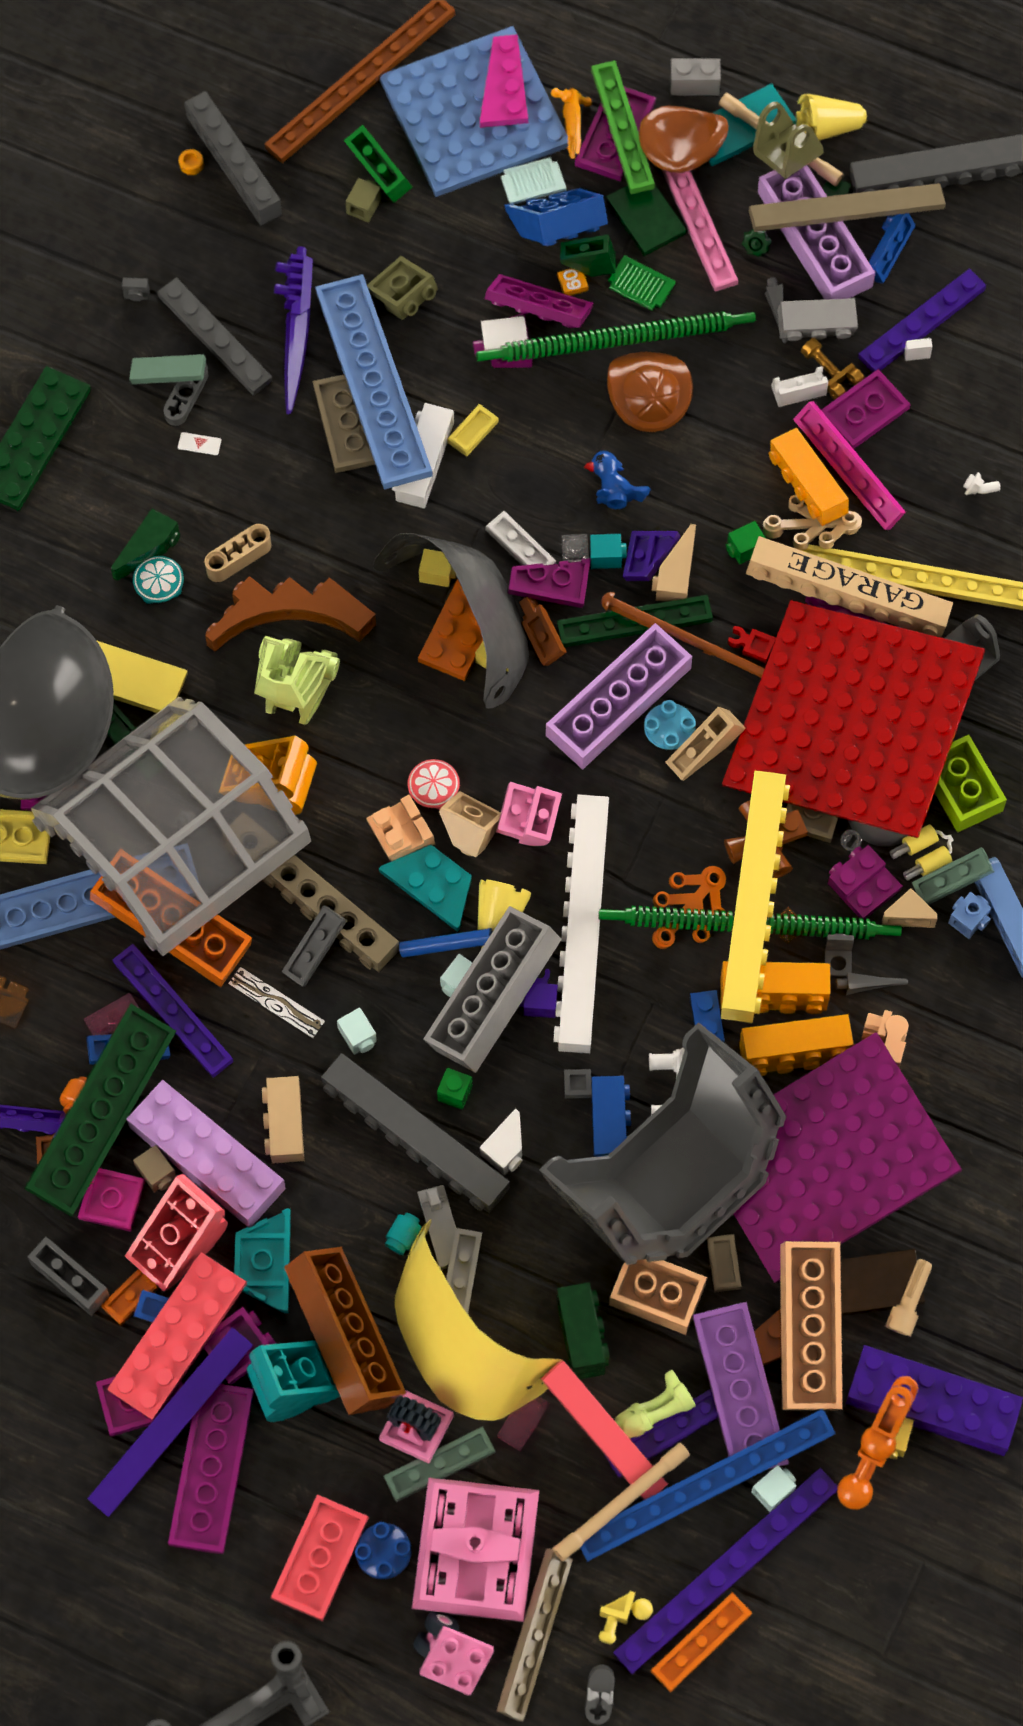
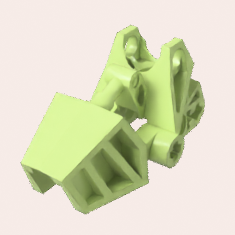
M265 636L259 650L260 661L254 694L266 698V713L274 714L277 707L293 712L295 707H297L301 716L299 723L308 724L320 706L330 682L337 675L340 665V659L337 658L338 654L328 650H322L321 653L317 651L313 653H300L301 642L289 638L281 641Z

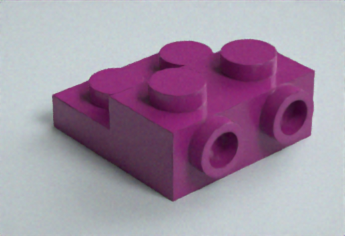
M869 845L864 849L860 846L855 848L849 855L850 860L844 865L841 862L834 865L829 871L831 875L828 879V885L859 918H863V921L902 890V885L885 868L886 863Z
M243 1307L221 1322L204 1346L209 1355L232 1327L254 1345L227 1376L226 1380L230 1385L247 1374L246 1369L251 1364L249 1355L254 1349L260 1345L277 1344L268 1332L263 1335L258 1328L262 1322L252 1310L248 1313Z

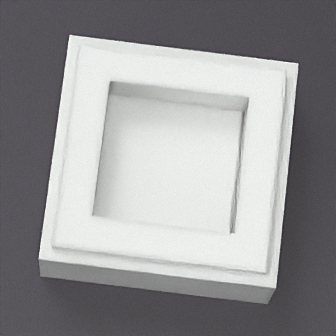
M931 339L906 341L905 361L930 358L932 351Z

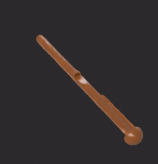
M608 592L602 597L601 604L606 611L610 609L648 628L656 623L667 634L703 650V653L714 655L762 678L765 668L614 598L615 592Z

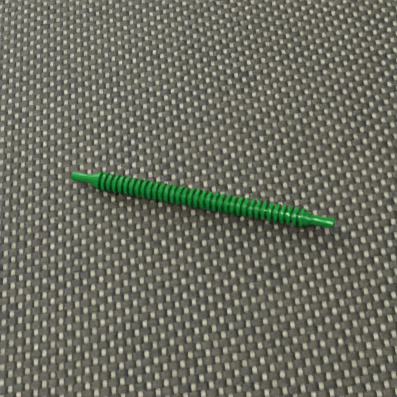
M721 311L720 313L714 312L713 314L708 313L701 316L682 317V319L679 317L676 320L672 318L670 320H658L657 322L652 321L651 323H639L638 325L632 324V326H616L613 329L611 327L607 329L602 328L600 330L596 329L594 332L593 330L588 332L582 331L581 333L576 332L575 335L574 333H569V335H556V337L550 336V338L547 336L543 337V339L540 337L537 340L535 338L531 340L526 339L524 342L519 340L518 343L516 341H512V343L506 342L505 345L500 346L498 349L476 352L478 362L500 358L508 362H512L513 359L514 361H519V359L525 360L526 358L528 360L532 359V357L534 359L538 358V356L540 358L545 357V355L549 357L551 354L553 356L557 354L563 355L564 353L569 354L570 351L571 353H576V351L582 352L583 350L589 351V348L590 350L602 349V347L603 349L608 348V346L610 348L621 345L625 346L627 343L632 345L633 343L639 344L646 341L652 342V340L671 339V337L674 339L690 335L695 336L696 333L701 335L702 333L708 334L715 331L721 332V330L727 331L728 328H732V325L755 322L756 317L754 312L731 315Z
M631 905V908H625V910L599 909L598 919L624 921L625 924H630L631 927L635 926L636 921L637 927H641L642 922H644V927H648L650 922L651 928H655L656 923L658 928H662L664 923V927L669 929L671 923L672 929H676L677 924L678 929H683L685 924L686 930H690L691 925L692 930H697V925H699V930H704V925H706V931H710L711 926L713 931H717L719 926L720 931L724 932L726 926L727 932H731L734 924L732 911H728L726 916L724 910H721L719 916L718 910H714L713 915L712 910H707L705 915L704 909H700L699 914L698 909H693L691 914V909L687 908L686 914H684V908H680L679 913H677V908H672V913H670V907H666L665 912L663 907H659L658 912L656 907H652L650 912L649 906H645L644 911L642 906H638L636 911V906ZM776 913L775 919L773 914L772 918L768 917L766 925L771 926L770 934H773L774 929L776 935L780 934L781 929L782 935H786L787 930L789 935H793L795 930L796 936H800L801 931L802 936H807L809 931V936L814 937L816 931V937H821V934H823V937H827L828 933L829 935L835 933L849 935L850 933V935H854V939L857 934V939H862L864 935V939L868 940L869 937H875V935L901 936L902 933L900 925L876 924L875 921H870L869 918H865V921H863V918H858V921L856 918H851L850 922L849 917H845L843 922V918L838 917L836 922V917L831 916L829 922L828 916H824L823 921L822 916H817L815 921L814 915H810V919H808V915H803V919L801 915H796L795 920L794 914H790L789 919L787 914H783L781 919V914Z

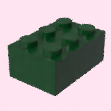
M590 1282L557 1288V1307L569 1367L579 1380L605 1375V1366H609L608 1359H610L607 1343L602 1344L601 1342L604 1339V1326L602 1317H596L599 1306L596 1290L591 1291Z

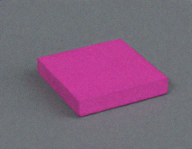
M99 1168L93 1178V1184H90L84 1194L78 1219L131 1232L145 1179Z

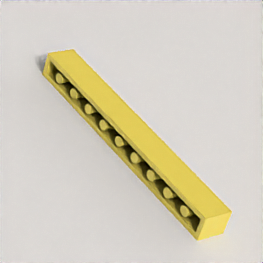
M763 771L754 772L721 1019L753 1023L754 1013L760 1014L762 998H757L756 995L757 989L763 990L765 974L760 973V965L766 966L768 950L763 949L764 941L769 942L771 926L766 925L767 917L772 918L774 902L769 901L770 893L776 894L778 878H772L773 870L779 871L781 855L776 854V846L782 847L784 831H779V824H785L787 808H782V801H788L790 785H785V774Z

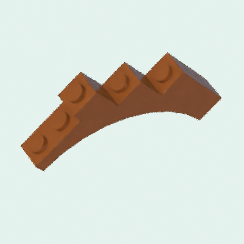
M249 576L244 582L241 581L235 586L232 594L234 605L226 609L223 618L218 623H213L207 629L205 637L207 646L215 652L229 639L258 625L281 620H307L326 624L343 631L360 642L376 626V614L330 577L325 583H319L312 595L291 577L284 583L280 582L274 588L273 594H271Z

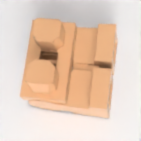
M410 794L400 799L401 802L396 805L383 808L366 818L391 861L429 845H435L434 836L423 817H421Z
M884 1010L883 1017L868 1013L861 1040L877 1032L900 1068L909 1027L907 1020L900 1015L891 1016L892 1012Z

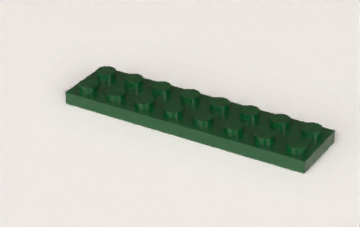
M128 1005L27 1182L25 1190L69 1216L74 1214L176 1030L135 1005Z

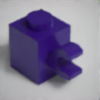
M545 969V976L543 978L535 980L520 1003L519 1007H524V1016L555 1018L558 985L548 984L550 980L549 969Z

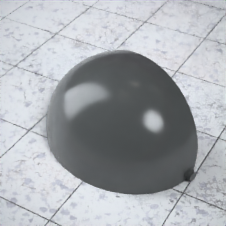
M58 605L55 606V609L42 611L28 618L0 646V797L34 799L50 795L68 786L80 777L94 761L110 727L114 693L112 676L105 654L93 635L79 622L64 613L66 609Z

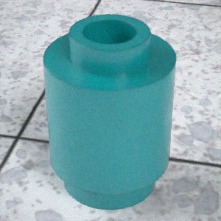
M407 1212L405 1215L398 1214L386 1235L387 1241L385 1246L400 1255H404L406 1250H410L422 1229L418 1224L420 1220Z

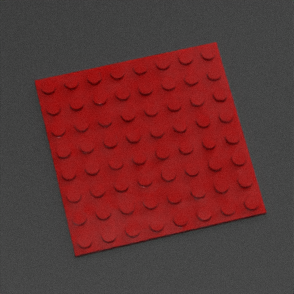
M790 600L745 720L744 727L746 729L739 736L722 786L751 794L755 771L785 774V785H790L788 801L783 800L782 802L918 838L985 649Z

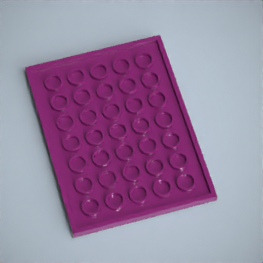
M877 1032L774 1094L775 1099L786 1115L784 1126L778 1128L776 1138L779 1139L774 1158L769 1160L766 1171L769 1175L766 1184L734 1213V1216L776 1284L781 1281L780 1244L784 1242H840L841 1245L962 1171Z

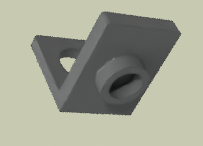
M827 935L825 963H830L835 957H841L846 962V967L840 971L833 969L830 964V977H846L847 972L852 973L854 935Z

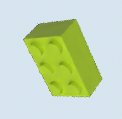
M970 735L952 742L935 790V795L958 833L1002 812L1007 799Z

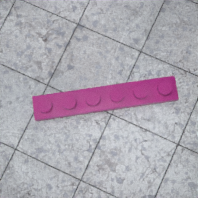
M808 402L793 420L884 530H890L906 513L905 510L815 402Z

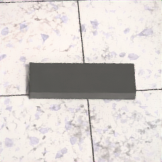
M323 906L283 968L282 973L302 987H305L347 920L329 907Z

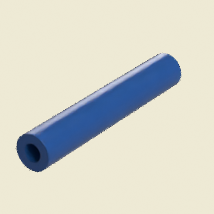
M488 928L400 942L399 951L404 958L483 946L493 930Z

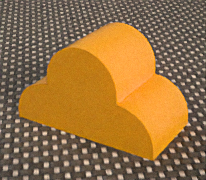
M297 736L245 744L268 768L273 776L271 780L278 789L277 792L280 790L284 792L293 806L291 808L295 815L300 814L317 766L316 760L307 754L308 744ZM232 756L230 757L219 794L223 796L251 776ZM258 782L234 800L246 804H259L264 808L278 812Z

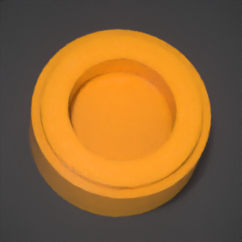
M194 149L181 153L179 157L181 171L188 175L198 174L204 167L202 154Z

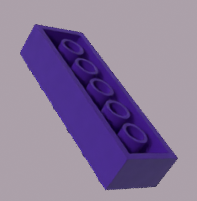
M864 1345L846 1404L878 1414L894 1381L900 1376H908L914 1379L918 1385V1393L906 1418L914 1420L912 1426L1005 1456L1010 1445L1023 1397ZM905 1384L900 1385V1386L906 1387L908 1390H910V1387H909L908 1385H905Z

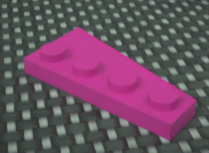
M518 34L493 37L481 110L480 128L528 123Z

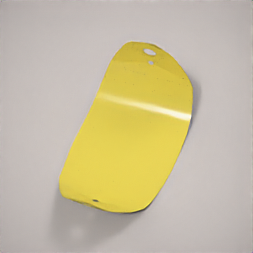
M429 1219L422 1227L411 1247L395 1294V1310L399 1328L423 1379L442 1403L455 1412L473 1419L489 1421L502 1419L539 1397L548 1389L544 1383L542 1384L541 1378L561 1359H530L512 1353L495 1343L477 1328L459 1303L430 1253L425 1239V1235L431 1225L432 1219Z

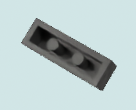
M47 1237L29 1254L30 1264L90 1316H93L110 1297L107 1288Z

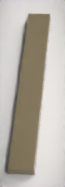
M940 183L752 205L749 207V214L754 231L938 210L944 209L946 203Z

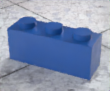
M624 1076L592 1077L594 1157L607 1156L628 1137L626 1136V1126H631V1111L625 1110V1101H630L629 1084L624 1085Z

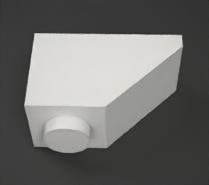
M517 1109L480 1146V1156L503 1175L509 1170L511 1172L516 1170L522 1162L520 1112Z

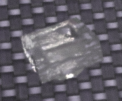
M587 534L562 535L563 561L579 562L582 559H588Z

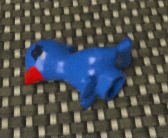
M599 451L594 455L591 462L584 466V469L594 472L601 479V489L597 490L596 493L598 503L607 504L612 509H622L627 506V502H631L633 499L643 502L651 491L650 487L631 485L624 477L617 473L624 470L621 467L622 463L612 453Z

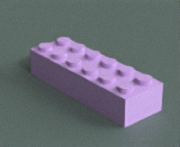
M808 165L787 179L775 170L759 177L758 194L764 204L827 197ZM843 221L780 228L824 300L849 299L873 287L875 272Z
M655 623L546 723V736L583 770L691 669L692 656Z
M164 1080L152 1090L127 1118L129 1128L151 1147L156 1145L169 1162L249 1228L256 1223L286 1189L284 1179Z

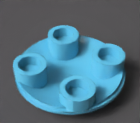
M666 700L654 707L647 714L644 721V731L649 741L655 746L667 750L678 749L696 729V720L685 707L676 704L672 700Z

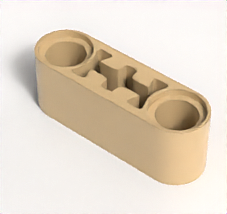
M254 524L208 553L205 557L208 578L214 582H222L268 553L271 549L269 529L263 524ZM257 537L265 538L262 542L254 541ZM215 564L223 565L219 569L211 568Z

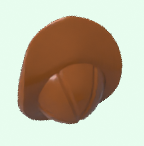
M662 106L651 111L642 119L639 129V140L644 154L655 166L668 172L683 173L701 166L717 155L728 135L729 125L726 118L722 115L686 107Z
M637 352L620 356L609 365L607 386L610 400L617 414L628 426L643 432L663 431L675 425L685 415L692 399L693 384L689 369L677 357L656 352Z

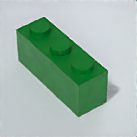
M363 125L344 140L394 203L413 188Z

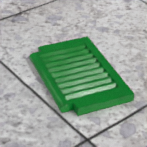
M625 255L616 267L615 273H612L608 280L611 283L610 290L651 311L655 307L661 308L676 284V281Z

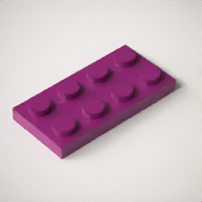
M624 87L639 133L641 121L653 110L656 97ZM601 103L581 146L580 154L576 157L575 166L621 181L624 172Z
M501 274L489 286L485 295V299L490 300L494 305H506L515 308L517 312L523 314L532 313L545 321H558L568 328H580L590 314L593 305L592 302Z

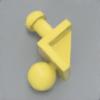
M630 1591L627 1595L612 1603L601 1606L600 1617L607 1618L604 1631H600V1641L607 1644L614 1643L616 1640L614 1634L617 1623L627 1624L631 1610L637 1619H648L653 1612L651 1602L643 1598L633 1602L635 1592Z

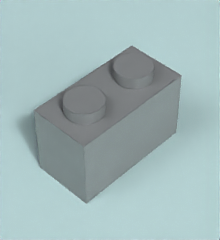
M671 59V95L719 96L720 59Z

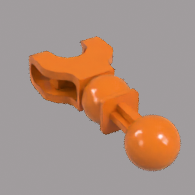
M900 1376L894 1381L872 1427L866 1429L862 1435L861 1448L857 1454L862 1459L855 1473L845 1476L838 1485V1498L849 1509L858 1510L869 1504L873 1496L870 1479L876 1467H883L886 1459L891 1457L895 1451V1438L918 1393V1385L911 1377ZM902 1384L908 1385V1386L910 1387V1390H908L906 1387H903V1386H900V1385H902Z

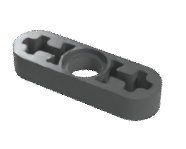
M205 364L203 380L195 381V383L193 381L177 382L164 406V416L168 424L178 426L186 421L208 379L207 364ZM186 387L193 390V394L189 397H182L179 394L180 390ZM178 402H179V403H180V406H179L180 414H175V416L173 417V416H171V412H175V411H176V409L178 408Z

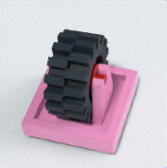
M406 1391L407 1394L404 1396H397L387 1415L388 1421L379 1439L387 1445L426 1463H430L454 1417V1413Z

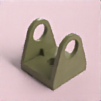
M772 102L762 110L753 146L754 154L785 179L823 154V146L813 129L807 124H802L798 127L794 125L785 108L779 102ZM773 109H777L776 117L766 124L767 115Z

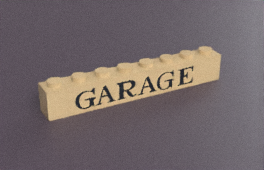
M760 536L746 571L747 575L753 576L757 580H765L777 584L781 588H788L805 596L818 598L826 601L828 604L850 609L854 613H861L881 622H888L900 628L940 638L946 628L953 602Z

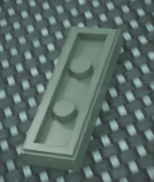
M204 354L133 358L129 380L132 384L200 381L204 378L206 358Z
M981 847L913 881L912 884L916 893L929 905L994 873V870L984 848Z

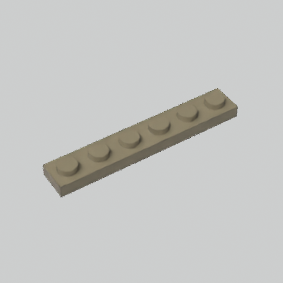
M546 1549L497 1708V1712L517 1721H524L573 1560L568 1557L562 1562L556 1556L553 1549Z

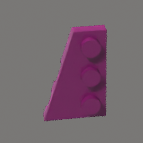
M591 558L570 563L569 561H560L558 564L543 565L541 563L513 566L507 594L583 608Z

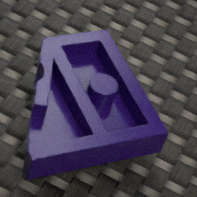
M632 531L623 573L624 579L626 581H650L680 540L681 535L678 531Z

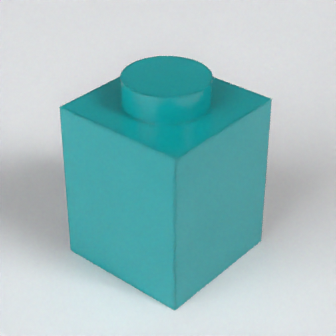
M621 534L590 535L591 569L621 568L622 558H627L626 543H621Z

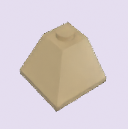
M461 791L445 803L439 811L453 846L459 848L463 854L477 857L486 849L497 830L501 812Z

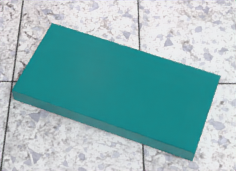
M773 84L739 99L746 108L760 116L762 110L768 104L779 102L785 108L794 125H796V118ZM724 108L713 112L726 118L729 130L717 155L709 161L712 166L754 146L757 130ZM773 109L767 115L766 122L770 123L776 117L777 109Z

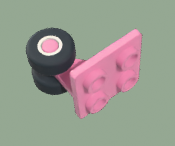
M431 1611L424 1622L426 1629L429 1631L428 1634L419 1632L414 1641L416 1651L426 1658L420 1669V1675L470 1695L489 1662L494 1648L491 1645L458 1632L459 1624L449 1614Z

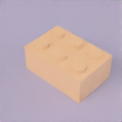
M645 1259L637 1260L636 1264L631 1265L624 1263L611 1293L609 1305L686 1335L693 1318L692 1316L696 1311L705 1288L707 1277L663 1260L648 1262Z

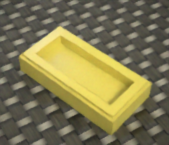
M479 404L447 438V443L467 457L496 426L499 418Z

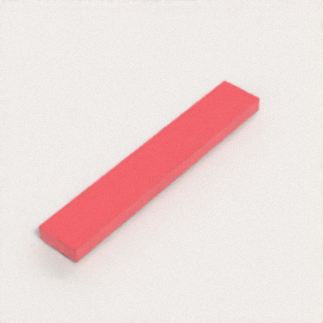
M560 1360L541 1378L543 1383L630 1485L653 1467L564 1361ZM660 1478L640 1497L646 1500L661 1492L668 1483L663 1478Z

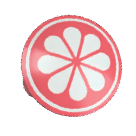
M431 759L419 763L413 768L408 778V790L411 798L424 807L440 810L459 791L460 781L456 770L442 760Z

